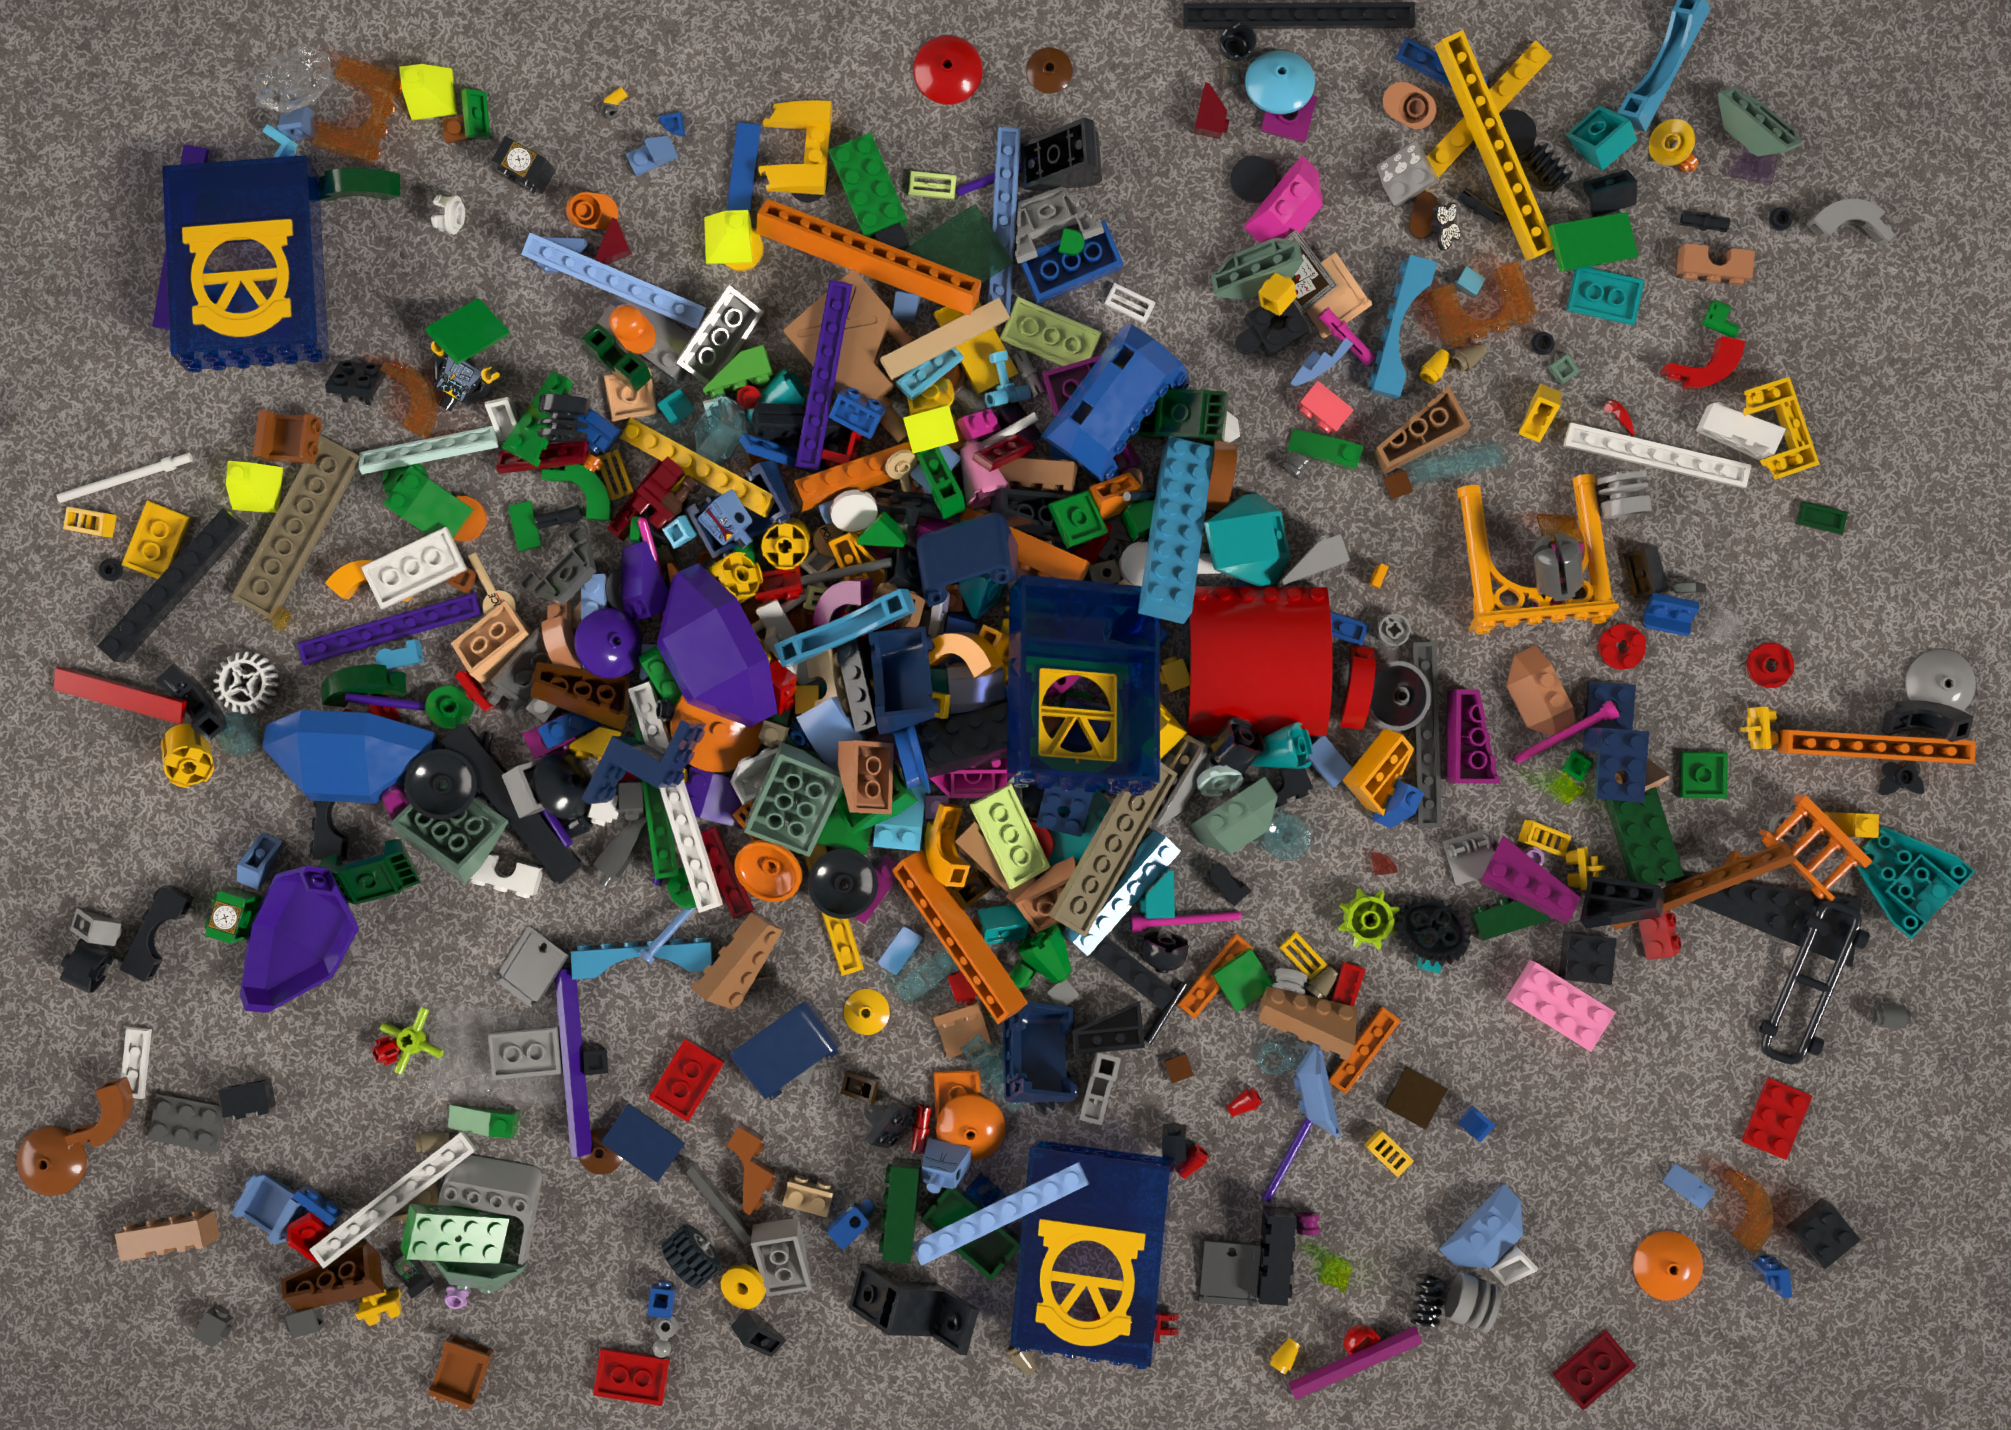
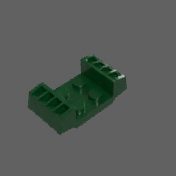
M1168 389L1163 397L1159 396L1156 400L1153 411L1141 420L1138 436L1157 440H1164V437L1171 436L1204 438L1208 441H1224L1229 394L1226 391Z
M401 839L385 841L384 854L343 865L339 856L335 854L322 859L318 868L330 869L348 903L354 905L398 894L405 888L420 883L418 870Z

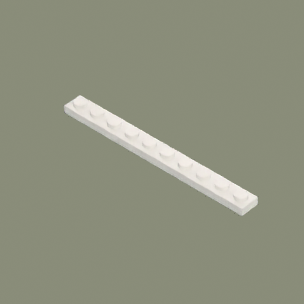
M647 682L628 689L645 744L665 754L671 739L666 723L662 719H657L656 716L658 698L653 682ZM684 780L679 785H676V787L659 788L698 912L722 906V899Z

